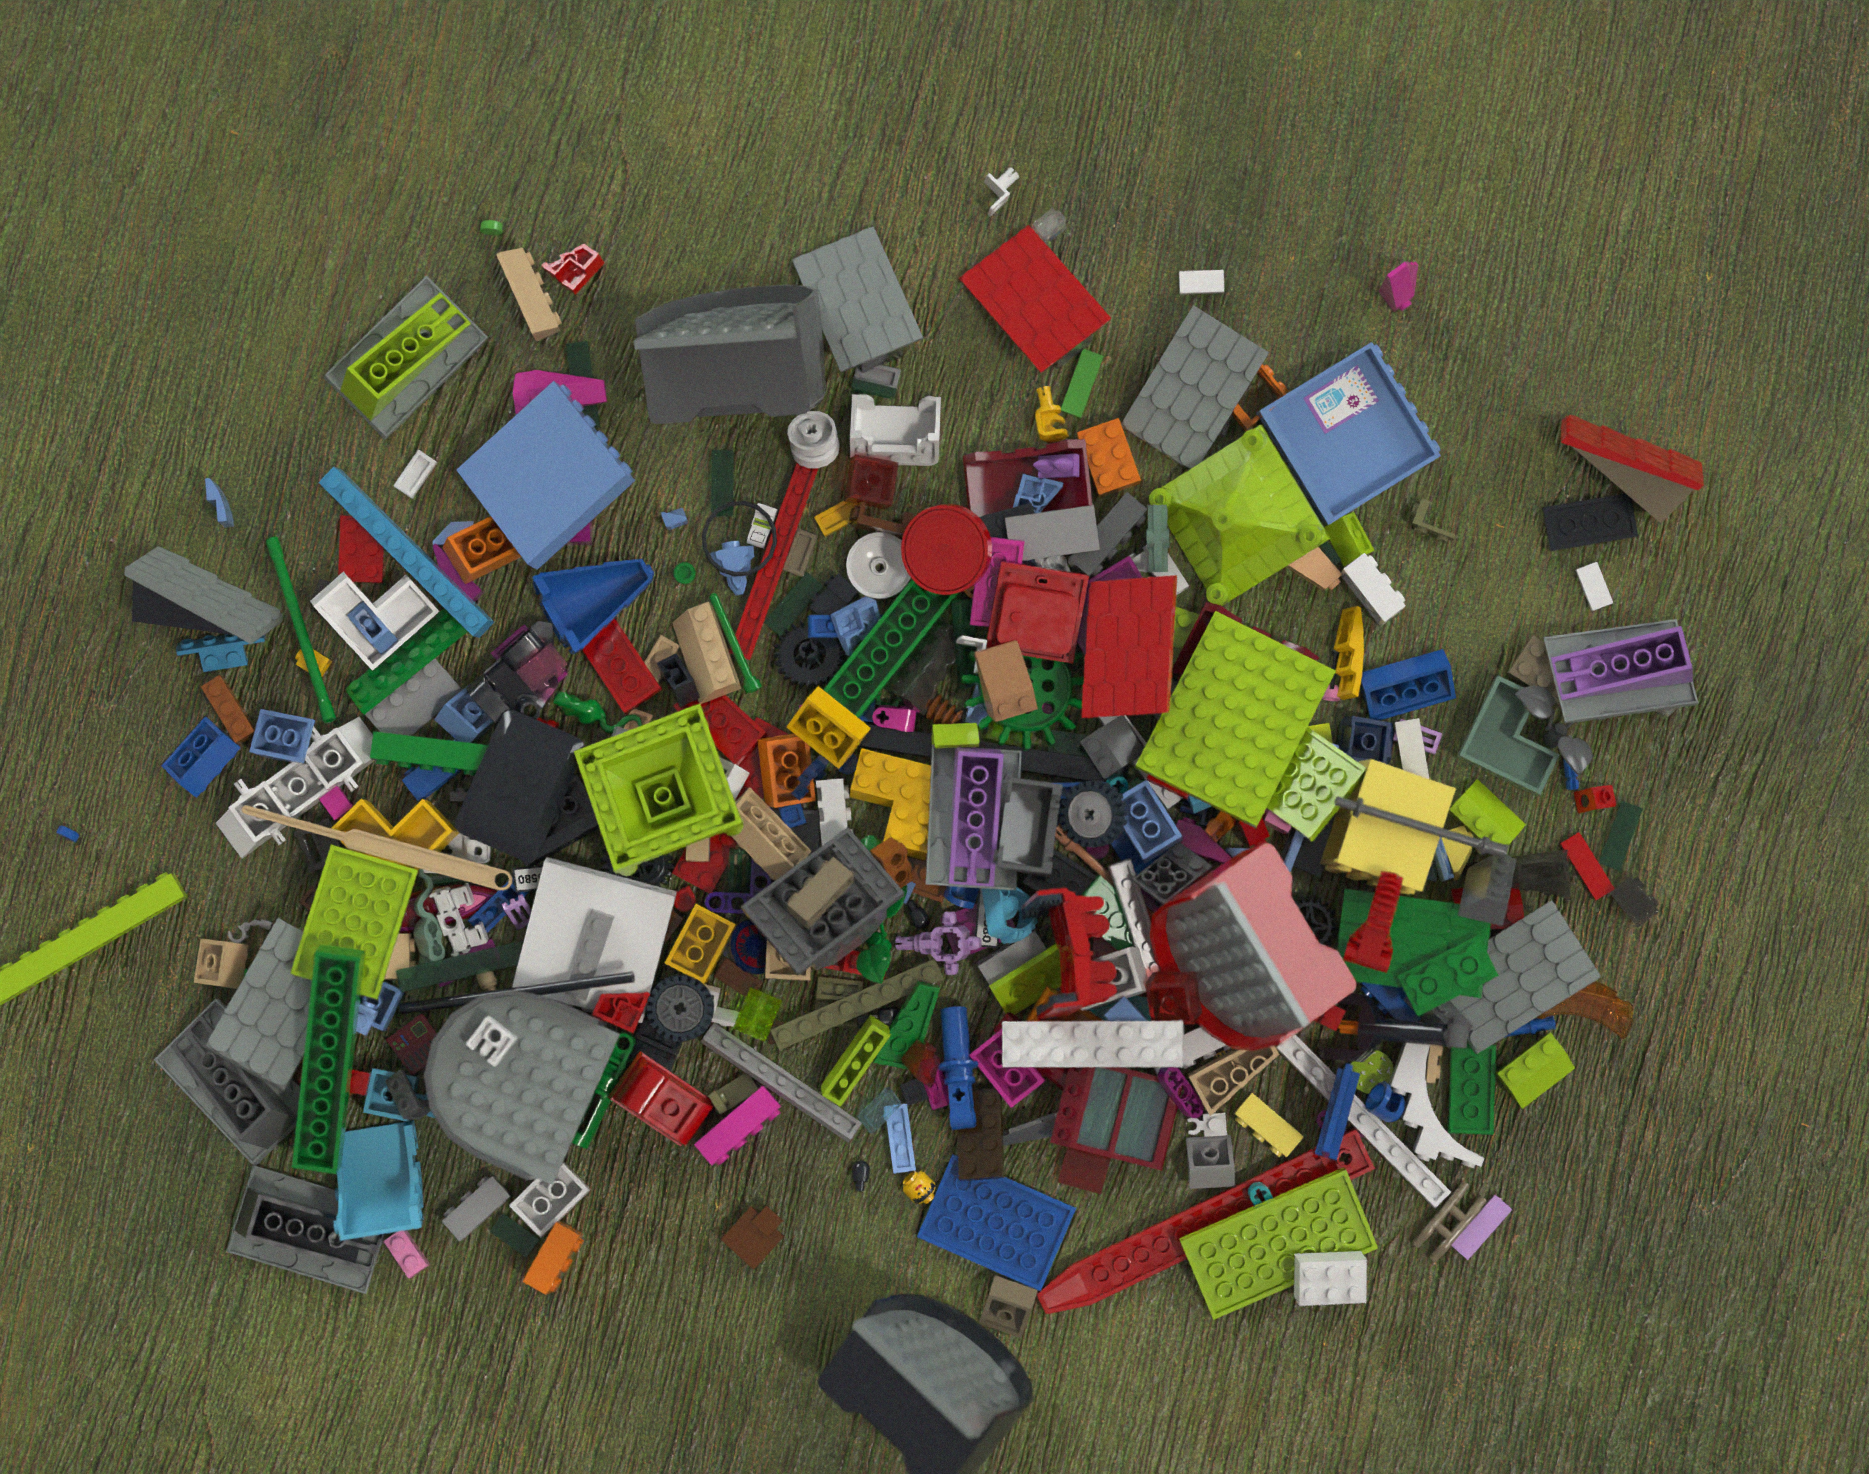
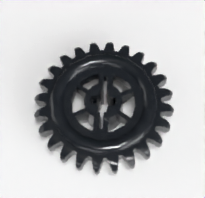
M800 620V628L791 624L793 631L790 632L784 629L787 637L778 636L782 644H775V648L780 651L773 653V656L779 659L774 662L775 666L781 667L777 670L778 674L786 673L783 676V680L791 679V686L798 682L799 689H802L805 684L808 690H811L813 684H815L816 688L820 687L821 682L828 685L827 679H833V673H837L840 670L838 666L845 664L844 660L840 659L846 656V652L841 651L843 647L841 644H838L840 642L839 638H808V625L805 626L802 620ZM818 642L821 643L825 649H818ZM799 646V654L794 657V652ZM826 653V658L823 664L819 662L820 655ZM801 660L803 662L802 668L795 661ZM816 664L819 666L818 668L810 670L811 666H814Z
M607 848L603 849V853L607 856L602 857L601 862L607 864L601 867V871H608L607 873L658 887H661L660 883L665 886L668 884L665 877H672L671 872L668 871V869L672 870L674 868V865L669 863L674 858L672 855L664 854L654 858L653 862H642L641 866L632 874V876L636 877H631L630 875L616 874ZM646 867H653L651 872L647 874Z

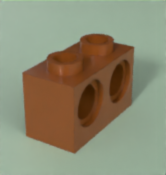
M890 837L870 850L873 857L900 888L913 881L911 874L912 866L906 855L908 851L902 842L899 843Z

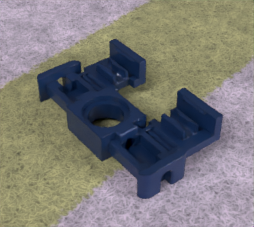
M820 754L799 776L797 780L800 784L791 794L800 801L809 792L807 786L810 784V781L813 779L816 783V781L821 780L826 775L824 769L829 761Z

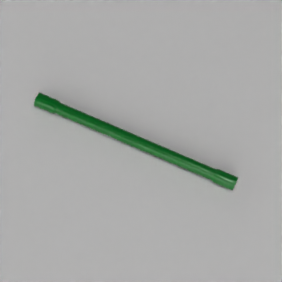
M278 537L268 538L265 542L277 572L318 700V707L323 722H333L336 720L335 712L319 670L284 561V554Z

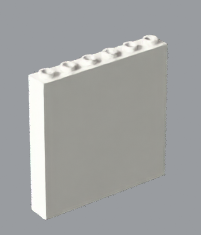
M546 857L512 988L569 980L592 910L595 909L614 916L595 976L633 971L635 982L590 988L586 1001L567 995L565 992L539 996L560 1001L571 1007L576 1005L582 1007L583 1011L593 1013L601 994L651 993L677 891ZM647 1004L639 1020L640 1023L643 1022L645 1012L647 1009Z

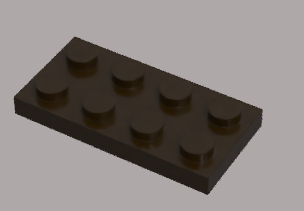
M996 1088L972 1090L976 1127L957 1129L958 1178L960 1181L1004 1178L1002 1096ZM961 1092L957 1099L961 1101V1097L965 1096V1094Z

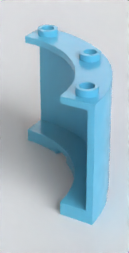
M414 1120L345 1131L342 1165L337 1172L338 1188H335V1197L339 1204L337 1220L334 1221L335 1234H339L340 1241L422 1227L423 1185L421 1164L416 1162L415 1155H417L416 1149L419 1148Z

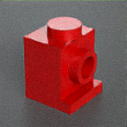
M1334 1005L1320 1015L1319 1020H1316V1022L1336 1032L1346 1011Z

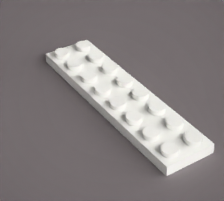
M1183 1021L1002 1022V1067H1184Z

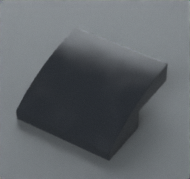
M644 1017L635 1035L636 1044L628 1062L632 1063L641 1051L671 1071L683 1042L671 1041L662 1037L652 1027L649 1019Z

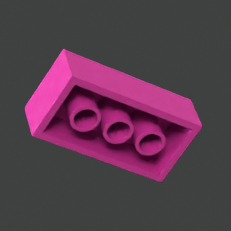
M762 1086L694 1145L711 1165L717 1163L719 1166L730 1157L727 1154L733 1148L736 1151L747 1143L745 1138L749 1134L755 1136L764 1128L763 1122L767 1119L769 1121L774 1120L781 1113L779 1109L782 1105L765 1086Z

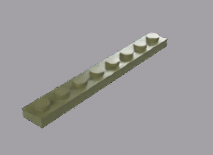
M932 959L883 980L882 984L876 983L771 1029V1033L778 1049L782 1050L910 994L917 981L934 984L944 978L936 960Z

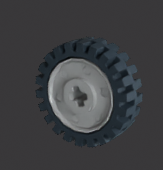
M1086 781L1073 786L1071 791L1065 794L1066 798L1062 799L1061 804H1063V807L1060 808L1059 812L1063 813V817H1060V822H1064L1062 828L1064 831H1068L1066 835L1069 838H1073L1074 843L1089 848L1102 847L1113 843L1114 840L1120 837L1119 834L1125 830L1123 826L1127 825L1125 816H1128V811H1125L1126 801L1122 802L1124 797L1121 793H1117L1118 789L1116 787H1111V784L1103 781Z

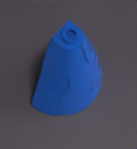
M643 559L604 562L603 565L544 572L533 576L532 581L535 593L537 595L540 594V606L547 621L552 623L553 632L564 648H571L568 651L573 655L583 650L624 608H628L652 582L654 572L649 564H645Z

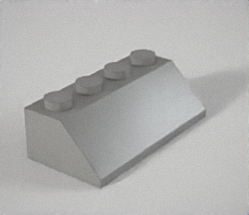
M435 658L365 715L380 732L412 736L436 716L443 706L463 689Z

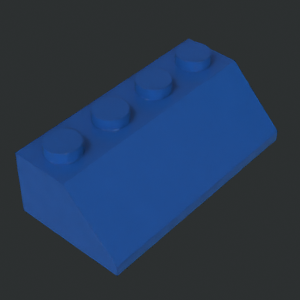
M1443 649L1362 672L1360 689L1369 719L1383 720L1456 698L1451 665Z

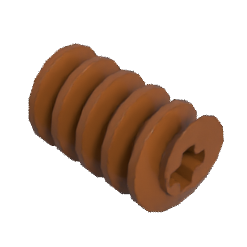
M935 689L923 694L914 706L915 709H920L921 715L927 714L929 721L934 719V724H961L963 710L955 713V704L948 708L949 700L947 699L943 703L940 702L942 695L934 697Z

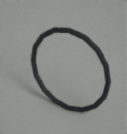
M747 501L728 502L715 509L706 520L702 532L703 551L709 563L720 572L734 577L751 575L763 569L773 557L777 545L776 527L770 515L760 506ZM745 505L758 510L766 517L772 529L773 543L769 555L759 566L749 571L733 572L722 568L712 559L707 549L706 534L710 522L720 511L730 506Z

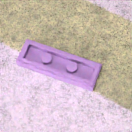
M1494 1194L1454 1241L1452 1247L1465 1259L1469 1260L1512 1209Z

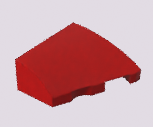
M650 993L601 994L592 1015L634 1033Z

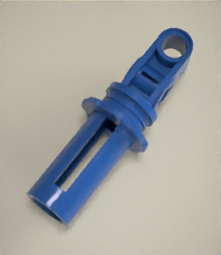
M961 1006L947 1007L940 1010L945 1061L937 1066V1070L945 1072L944 1085L948 1086L952 1130L976 1127V1115L972 1084L975 1083V1077L972 1071L979 1064L978 1061H973L969 1056L970 1042L967 1008ZM962 1092L965 1096L961 1097L960 1101L957 1099V1096H960Z

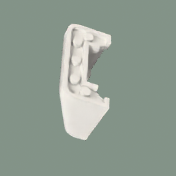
M852 394L851 460L859 464L932 466L938 463L941 397L926 396L919 401L918 407L875 406L874 399L869 395Z

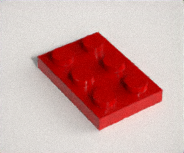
M340 515L338 576L344 571L354 583H383L385 548L353 516Z

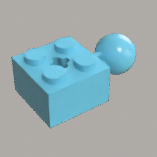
M372 1068L363 1113L411 1121V1119L402 1118L394 1099L390 1101V1097L387 1096V1092H390L386 1080L396 1072ZM406 1075L417 1099L428 1100L427 1093L425 1095L416 1093L420 1077ZM430 1111L428 1114H426L427 1116H429V1117H431V1118H435V1116H434V1114L432 1113V1111Z

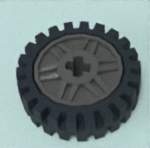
M686 975L671 976L662 980L652 990L647 1004L648 1019L652 1027L662 1037L676 1042L690 1041L703 1034L709 1027L714 1015V1001L708 988L699 980ZM682 1002L684 1003L683 1007H686V1012H681L679 1015L677 1014L678 1010H675V1005H680Z

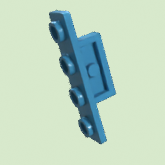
M230 634L216 637L208 635L197 640H182L177 643L176 654L179 656L199 652L203 672L247 665L248 660L244 645L250 643ZM263 635L254 643L264 642L265 635Z

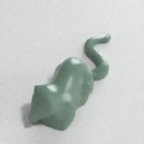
M418 869L419 876L426 883L425 890L414 903V910L421 917L413 929L414 940L420 954L419 965L440 968L439 960L445 957V949L441 943L442 930L433 914L427 913L423 908V902L432 892L433 882L428 875L423 873V869Z

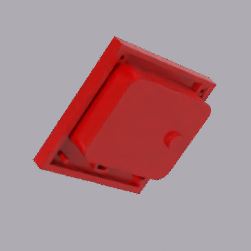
M1000 561L986 638V649L1017 640L1023 656L1073 663L1089 576ZM1039 579H1046V582H1039Z

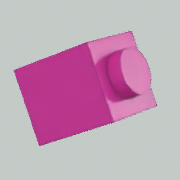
M338 786L319 799L337 822L353 807L351 801Z

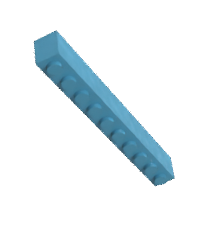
M333 467L318 482L472 636L480 638L494 623L341 469Z

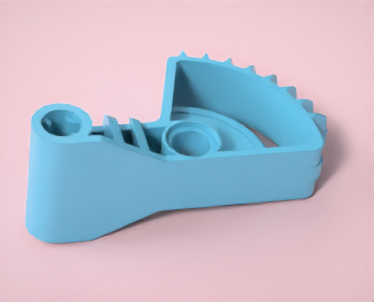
M1016 887V890L982 888L987 929L991 937L999 938L1003 944H1011L1025 939V937L1032 933V930L1035 929V924L1038 923L1037 917L1023 919L1021 906L1031 896ZM1018 910L1019 919L1016 928L1008 927L1006 920L1012 919Z

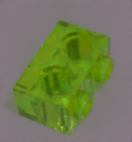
M750 987L733 1029L765 1042L782 1000Z

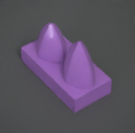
M1079 454L1039 456L1038 461L1033 464V467L1038 470V478L1041 479L1079 477Z

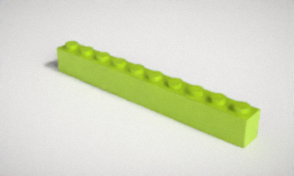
M167 872L155 878L157 882L150 886L148 883L136 889V894L131 897L129 895L121 897L117 900L118 904L112 908L106 906L97 912L98 916L92 919L87 917L77 923L79 927L72 931L70 928L58 934L60 938L53 942L51 939L39 945V950L34 953L32 951L24 953L19 957L20 961L15 964L9 962L0 968V1006L188 898L176 875L172 873L168 875Z

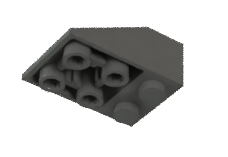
M1178 843L1135 876L1132 881L1164 905L1211 873L1212 866L1182 843Z

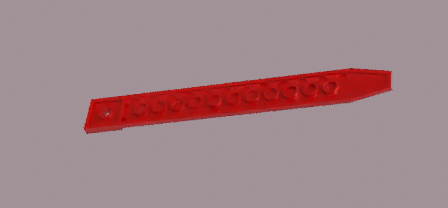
M1353 1128L1344 1132L1337 1161L1315 1155L1317 1147L1315 1146V1148L1071 1264L1043 1287L1041 1291L1037 1292L1036 1295L1045 1313L1051 1314L1092 1305L1186 1260L1187 1257L1179 1238L1253 1207L1254 1205L1248 1196V1189L1255 1182L1264 1183L1274 1198L1343 1167L1347 1170L1350 1180L1374 1170L1375 1168L1357 1129ZM1344 1152L1346 1154L1350 1153L1347 1163H1344L1343 1160L1339 1161L1341 1154ZM1257 1189L1256 1195L1261 1202L1266 1201L1262 1196V1191Z

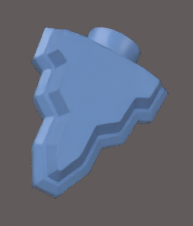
M730 541L721 544L722 550L710 553L712 559L724 569L733 572L749 571L751 569L750 560L754 558V546H740V541ZM720 572L721 575L727 577L728 586L736 596L744 594L747 584L746 576L734 577Z

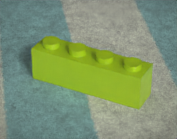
M872 1015L868 1017L821 1084L822 1096L841 1107L889 1039L890 1029L888 1025Z

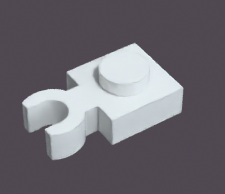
M1214 1113L1211 1116L1203 1114V1121H1199L1197 1118L1187 1119V1122H1195L1197 1125L1196 1129L1188 1131V1134L1194 1135L1199 1133L1200 1130H1204V1137L1227 1135L1225 1113Z

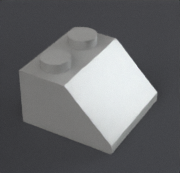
M1231 1135L1186 1138L1190 1189L1235 1186V1166Z

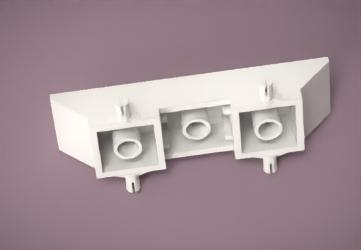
M360 717L339 728L336 727L330 733L322 736L313 727L312 731L314 734H311V738L314 742L307 749L304 764L291 762L267 781H263L255 788L248 789L242 779L234 783L241 796L234 804L228 807L227 812L216 824L242 859L271 837L275 839L278 846L281 845L286 839L280 831L287 826L244 814L242 812L243 806L248 805L297 819L320 802L319 799L334 787H340L345 783L350 792L359 787L352 777L375 761L370 758L373 734Z

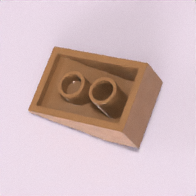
M1017 640L974 653L987 714L995 722L1037 709L1033 686Z

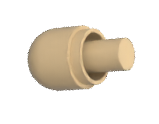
M483 968L478 971L477 981L483 991L496 990L495 987L498 984L493 971L489 968Z

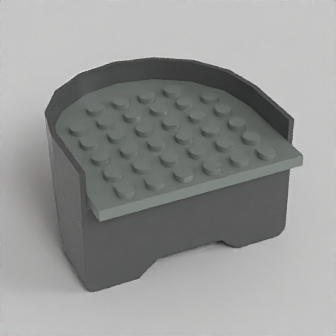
M768 285L698 294L662 304L635 318L637 339L634 340V346L640 352L648 414L650 420L655 424L690 422L697 417L749 413L765 412L769 416L805 414L820 404L826 394L818 290L810 286Z
M517 990L481 995L452 1013L432 1041L424 1074L430 1110L447 1137L473 1156L526 1180L538 1178L553 1185L620 1034L607 1029L608 1022L548 997ZM489 1015L518 1037L495 1067L488 1060L497 1048L493 1047L486 1056L480 1055V1049L486 1042L484 1038L474 1050L466 1045L484 1019ZM493 1029L491 1033L492 1038L495 1041H500V1031Z

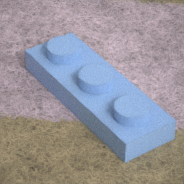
M907 1103L885 1106L893 1173L915 1171Z

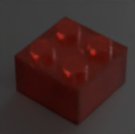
M855 454L850 458L844 502L859 504L863 501L866 502L865 506L885 510L890 508L893 504L899 462Z
M1153 972L1146 981L1145 987L1151 1021H1183V1024L1196 1023L1202 1014L1196 972Z

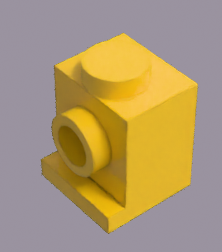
M300 649L295 657L298 660L296 665L308 672L302 650ZM313 649L321 676L323 677L332 661Z

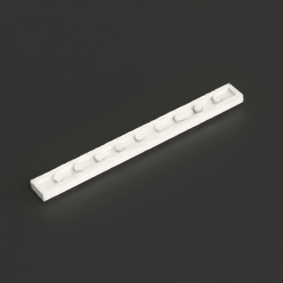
M1295 1034L1284 1043L1278 1045L1276 1049L1329 1102L1336 1075ZM1354 1095L1348 1122L1433 1208H1436L1451 1191L1376 1116L1368 1112L1365 1104Z

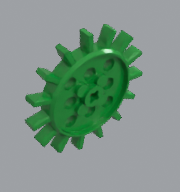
M971 651L968 655V658L973 662L976 660L975 651ZM1080 652L1075 653L1073 663L1049 660L1052 664L1051 670H1045L1041 666V661L1044 659L1023 656V659L1030 663V669L1027 671L1033 686L1037 709L1029 714L1023 713L996 722L1003 727L998 737V745L1002 746L1008 740L1010 731L1022 733L1023 751H1028L1031 746L1030 733L1041 731L1048 746H1052L1055 744V738L1049 726L1056 721L1068 731L1074 730L1075 724L1064 715V712L1068 705L1082 709V700L1072 697L1073 686H1083L1084 676L1072 677L1068 667L1082 657ZM963 675L961 682L978 685L979 697L970 698L963 704L964 708H973L982 704L987 713L979 676ZM1047 681L1051 683L1052 691L1045 692L1042 689V682ZM1044 703L1052 706V714L1043 712L1042 705ZM987 715L977 725L978 730L986 728L994 720Z

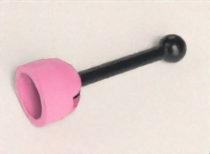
M1333 648L1332 669L1336 671L1339 652ZM1336 673L1323 696V700L1340 701V698L1337 697L1339 687L1335 685Z

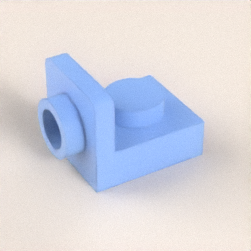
M362 1000L361 1003L359 1002L356 1031L367 1036L379 1011L374 1009V1004Z

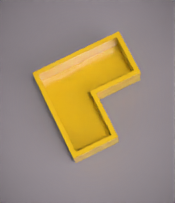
M861 748L850 790V798L892 808L884 841L892 837L897 842H902L908 851L907 856L926 860L931 765Z
M361 798L332 827V829L343 832L358 829L437 852H441L459 834L457 829L430 801L422 799L393 827L370 801ZM348 849V850H351V851H354V852H358V853H361V854H365V855H368V856H372V857H375V858H378V859H382V860H385V861H389V862H392V863H395V864H399V865H402V866H406V867H409V868H412V869H416V870L421 869V868H417V867H414V866H410V865H406V864H403V863H399V862H395V861H392V860H388V859H385V858H381V857H377V856H374V855H370V854H366V853H363V852H359V851H356V850Z

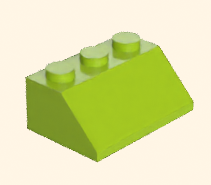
M1478 779L1455 801L1448 811L1460 825H1465L1468 832L1471 831L1474 838L1480 839L1485 836L1489 837L1491 841L1509 845L1526 825Z
M1549 1032L1499 1069L1495 1075L1521 1109H1523L1574 1070L1575 1067L1563 1047L1552 1033Z

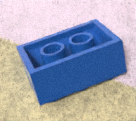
M205 716L163 763L162 767L179 785L197 798L214 777L220 774L222 768L230 759L235 757L241 747Z

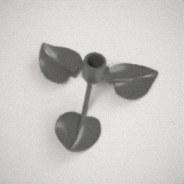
M1528 686L1519 690L1515 696L1521 700L1529 713L1539 719L1549 717L1548 725L1545 727L1548 731L1543 735L1544 743L1550 748L1558 746L1568 765L1577 775H1580L1591 762L1593 754L1591 748L1584 740L1580 738L1573 739L1570 735L1567 736V729L1574 723H1567L1566 725L1556 723L1552 725L1555 710L1552 707L1555 704V699L1546 689L1539 686Z

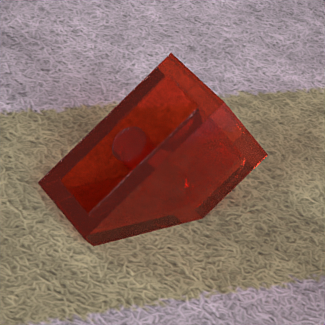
M917 1039L900 1060L917 1079L931 1088L934 1085L940 1058L935 1054L937 1049L927 1041L923 1044Z

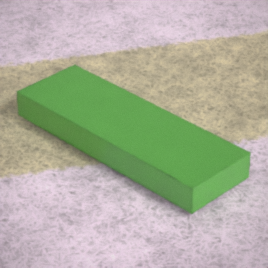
M1086 349L1082 350L1063 401L1061 412L1081 419L1104 356Z

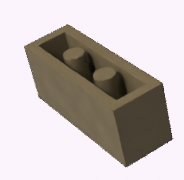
M834 857L829 862H823L818 869L819 872L814 877H809L803 884L804 888L799 893H793L787 901L788 913L807 929L854 882V874Z

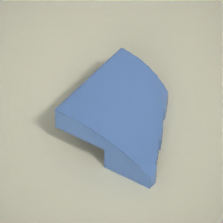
M1023 474L1013 508L1032 503L1034 513H1040L1061 490L1063 483Z

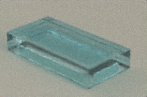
M885 1087L857 1117L869 1133H874L902 1103L890 1087Z

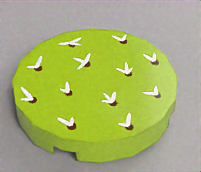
M1375 1050L1364 1062L1350 1063V1065H1353V1072L1360 1073L1357 1089L1368 1094L1382 1081L1389 1084L1394 1070L1392 1061L1379 1050Z

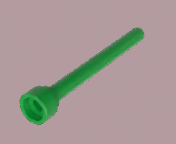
M712 593L709 598L745 679L743 681L745 693H753L762 688L761 682L752 675L720 599L716 593Z

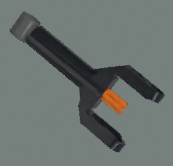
M1350 993L1337 1004L1362 1006V1010L1359 1012V1021L1341 1020L1339 1029L1342 1034L1358 1035L1357 1046H1359V1049L1324 1048L1319 1050L1318 1058L1364 1062L1375 1052L1377 1046L1382 1041L1466 1048L1468 1025L1384 1019L1377 1005L1368 995Z

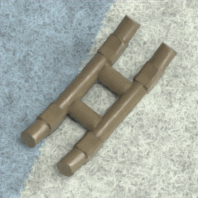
M1461 1182L1446 1203L1412 1241L1419 1248L1434 1230L1442 1235L1445 1239L1429 1256L1434 1262H1437L1487 1202L1484 1197L1479 1196L1466 1214L1458 1209L1455 1205L1469 1188L1466 1182ZM1448 1213L1459 1220L1452 1231L1441 1224Z

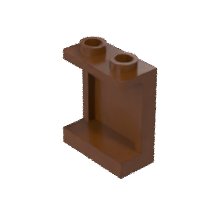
M863 501L851 509L849 521H852L851 527L874 533H888L899 539H902L906 527L913 518V513L909 512L899 515L897 523L865 516L866 502Z

